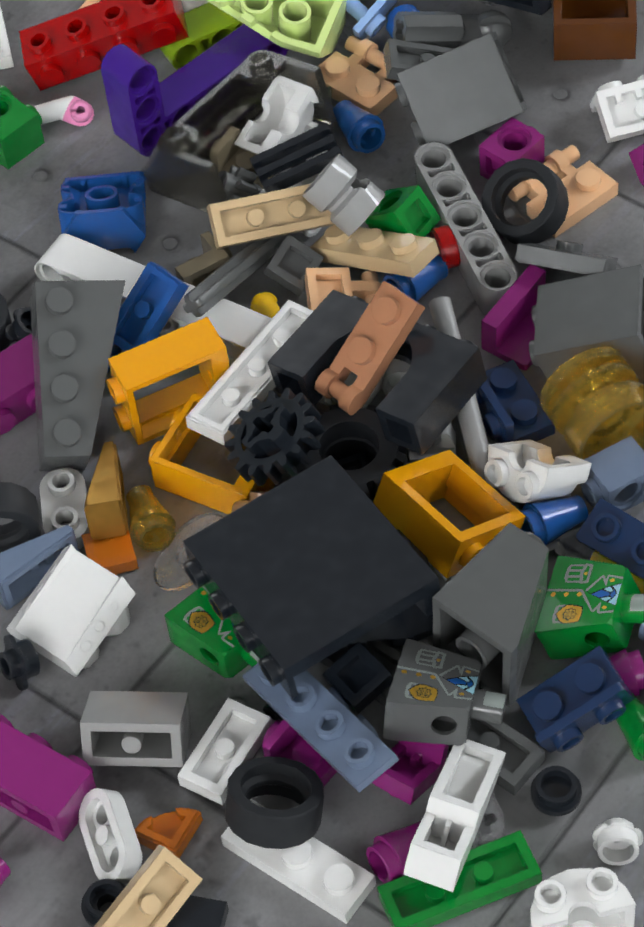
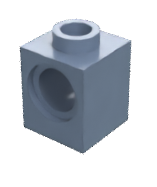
M632 436L584 459L592 463L588 480L586 483L580 484L585 499L591 506H595L599 499L602 498L622 511H626L644 501V451Z

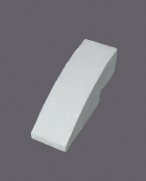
M468 739L466 743L460 746L453 745L429 796L426 812L411 841L403 875L453 892L483 819L506 752Z

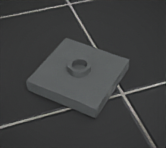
M557 240L556 247L536 243L518 244L515 260H518L520 263L592 275L616 270L618 258L582 252L583 244Z

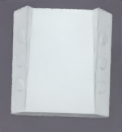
M71 544L62 550L6 629L19 640L28 639L38 653L74 677H77L83 669L89 668L99 658V645L106 636L119 635L129 626L131 617L128 604L136 593L123 576L118 577L77 551Z

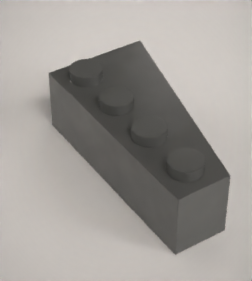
M125 280L34 282L30 297L39 471H52L61 467L73 468L75 470L86 469L92 453L108 372V358L111 356Z

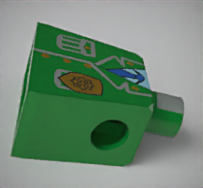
M557 556L534 631L551 660L582 657L599 645L606 654L626 649L634 623L644 624V594H641L629 569L618 564Z
M202 586L164 615L170 641L222 677L233 678L248 665L251 667L255 666L259 658L253 651L247 653L242 648L233 632L234 624L229 617L222 621L217 616L208 600V594L210 593Z

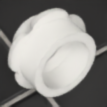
M623 818L608 819L597 826L592 833V838L594 839L593 847L597 851L598 857L609 865L620 866L631 863L638 857L639 846L643 843L642 831L639 828H634L632 822Z

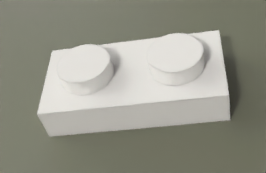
M228 698L177 775L179 785L223 806L227 797L228 778L236 767L253 759L263 743L266 731L272 725L271 717Z

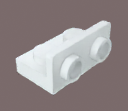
M644 74L638 77L637 81L623 85L621 81L606 83L595 92L590 102V108L592 112H598L607 143L644 134Z

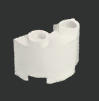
M277 74L262 97L264 111L261 117L256 121L248 120L234 145L258 155L317 127L318 123L313 122V103H319V100L313 88Z
M529 439L487 444L488 462L484 468L486 482L493 488H499L501 493L513 502L530 503L567 498L571 496L570 493L574 491L578 484H584L588 480L592 463L572 455L556 456L554 460L551 447Z
M605 867L568 869L542 881L536 887L530 909V927H634L636 903L626 886L618 881L617 875L612 870Z

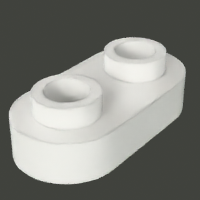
M61 467L54 469L43 477L39 487L44 533L46 534L65 526L60 525L62 522L72 521L67 525L74 530L78 547L81 549L84 547L81 535L90 533L84 511L88 493L84 477L73 468Z
M94 788L85 795L79 809V826L88 854L99 880L112 879L126 884L130 882L141 867L142 851L123 796L114 790Z

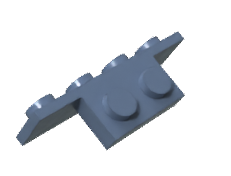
M259 663L242 675L245 682L359 793L399 760L397 755L379 739L376 730L363 715L355 716L349 711L347 703L334 688L330 687L327 690L307 670L294 677L298 696L293 699L280 683L275 686L269 683Z

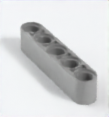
M438 142L426 143L416 150L414 156L416 185L421 187L441 217L436 227L447 224L451 228L460 253L461 262L460 266L457 267L479 309L484 315H487L518 279L516 268L451 149L447 145Z

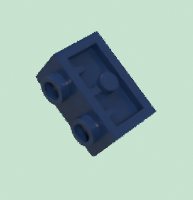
M514 360L486 370L487 380L475 394L485 432L491 440L497 439L499 443L530 439L537 442L555 434V421Z
M600 498L576 534L577 540L615 564L623 565L629 569L630 573L644 580V523Z
M599 645L516 701L536 732L534 737L539 745L552 753L555 750L564 752L576 746L583 740V732L595 724L605 725L616 720L627 710L625 705L635 698L604 649Z

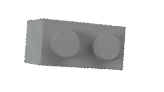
M90 691L80 720L83 760L88 765L183 767L191 738L188 692Z

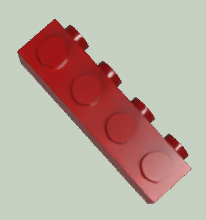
M103 0L19 31L24 67L40 91L100 70L106 53L118 44H124L138 55L189 37L181 0Z

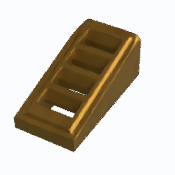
M113 441L104 442L84 505L90 535L94 540L127 535V531H129L123 472L117 446Z

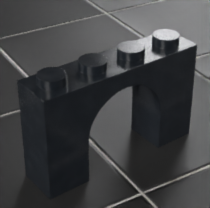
M332 290L267 362L278 393L282 394L286 388L291 389L295 395L301 392L315 406L323 397L314 387L318 376L330 367L369 304L360 297H351ZM416 322L394 359L408 363L410 367L401 380L376 407L385 439L423 455L487 380V375L480 348L474 343L439 332L431 325H422Z

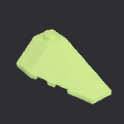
M206 0L278 46L317 58L333 53L346 23V0Z

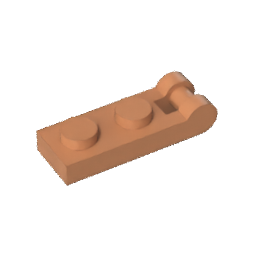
M383 281L330 367L318 376L314 386L315 390L327 399L335 398L338 401L339 408L349 415H354L360 408H363L426 307L392 284ZM353 372L357 375V378L352 385L348 386L344 382L349 374Z

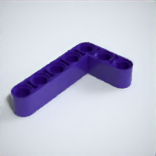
M243 24L159 83L155 66L128 46L118 44L106 53L101 64V73L113 131L115 135L145 157L152 156L276 69L285 59L288 49L278 46Z

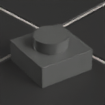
M288 234L263 274L297 296H300L305 289L304 277L306 268H318L325 257Z

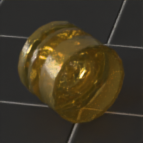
M608 346L591 348L570 358L560 365L548 378L541 391L540 406L558 432L564 435V440L577 458L584 460L629 436H632L644 450V384L639 382L634 370L628 365L619 350Z

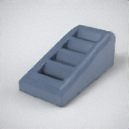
M69 525L0 552V604L6 610L15 606L34 591L65 547L72 544L80 552L74 530Z

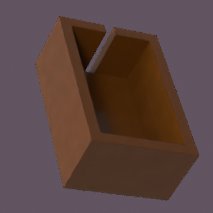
M553 0L554 61L636 59V0Z

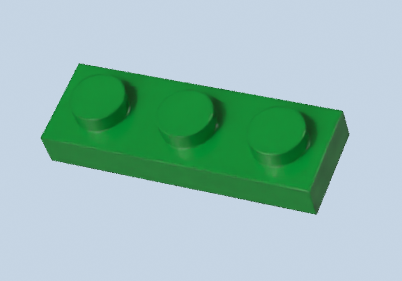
M521 830L471 849L453 892L406 875L377 886V892L392 927H432L540 884L542 882V872Z

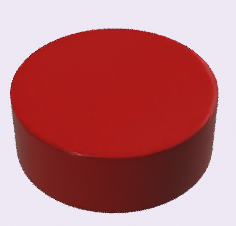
M446 224L431 229L429 238H435L439 250L438 255L446 263L447 268L451 269L460 266V253L451 228Z

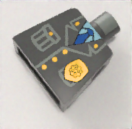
M406 639L386 699L383 739L460 746L467 741L473 719L502 724L507 695L479 689L482 665L478 660L419 641Z

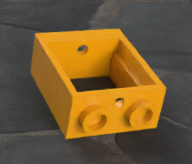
M208 317L108 358L112 377L106 379V384L113 401L117 405L112 410L118 426L122 432L130 430L138 446L166 434L170 428L174 413L178 408L185 406L192 393L204 396L230 367L227 347ZM199 365V374L135 401L134 391Z
M192 393L185 406L178 408L174 413L170 428L162 441L155 442L151 448L148 464L151 467L154 485L159 489L230 514L232 506L236 501L249 499L250 491L268 492L274 488L275 484L268 478L263 486H258L253 479L247 482L240 475L235 484L232 485L181 466L201 435L187 428L186 416L204 397Z
M450 449L384 472L373 501L374 505L395 529H399L445 578L456 575L507 524L511 522L521 529L526 518L522 512ZM442 498L446 499L475 526L460 531L430 503Z

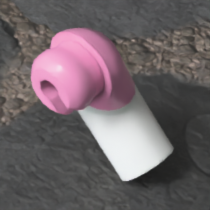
M72 95L35 106V109L42 118L41 125L62 120L81 127L89 124L94 117L92 106L88 102Z

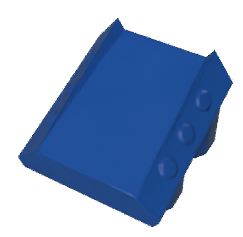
M142 171L65 178L60 189L62 201L58 204L61 234L72 235L106 250L131 248L136 253L146 237L145 174Z

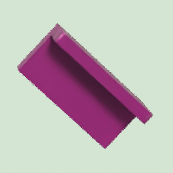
M530 264L481 320V349L506 362L514 360L521 370H528L533 364L529 353V342L534 339L535 335L532 306L537 305L538 286L546 284L545 270Z

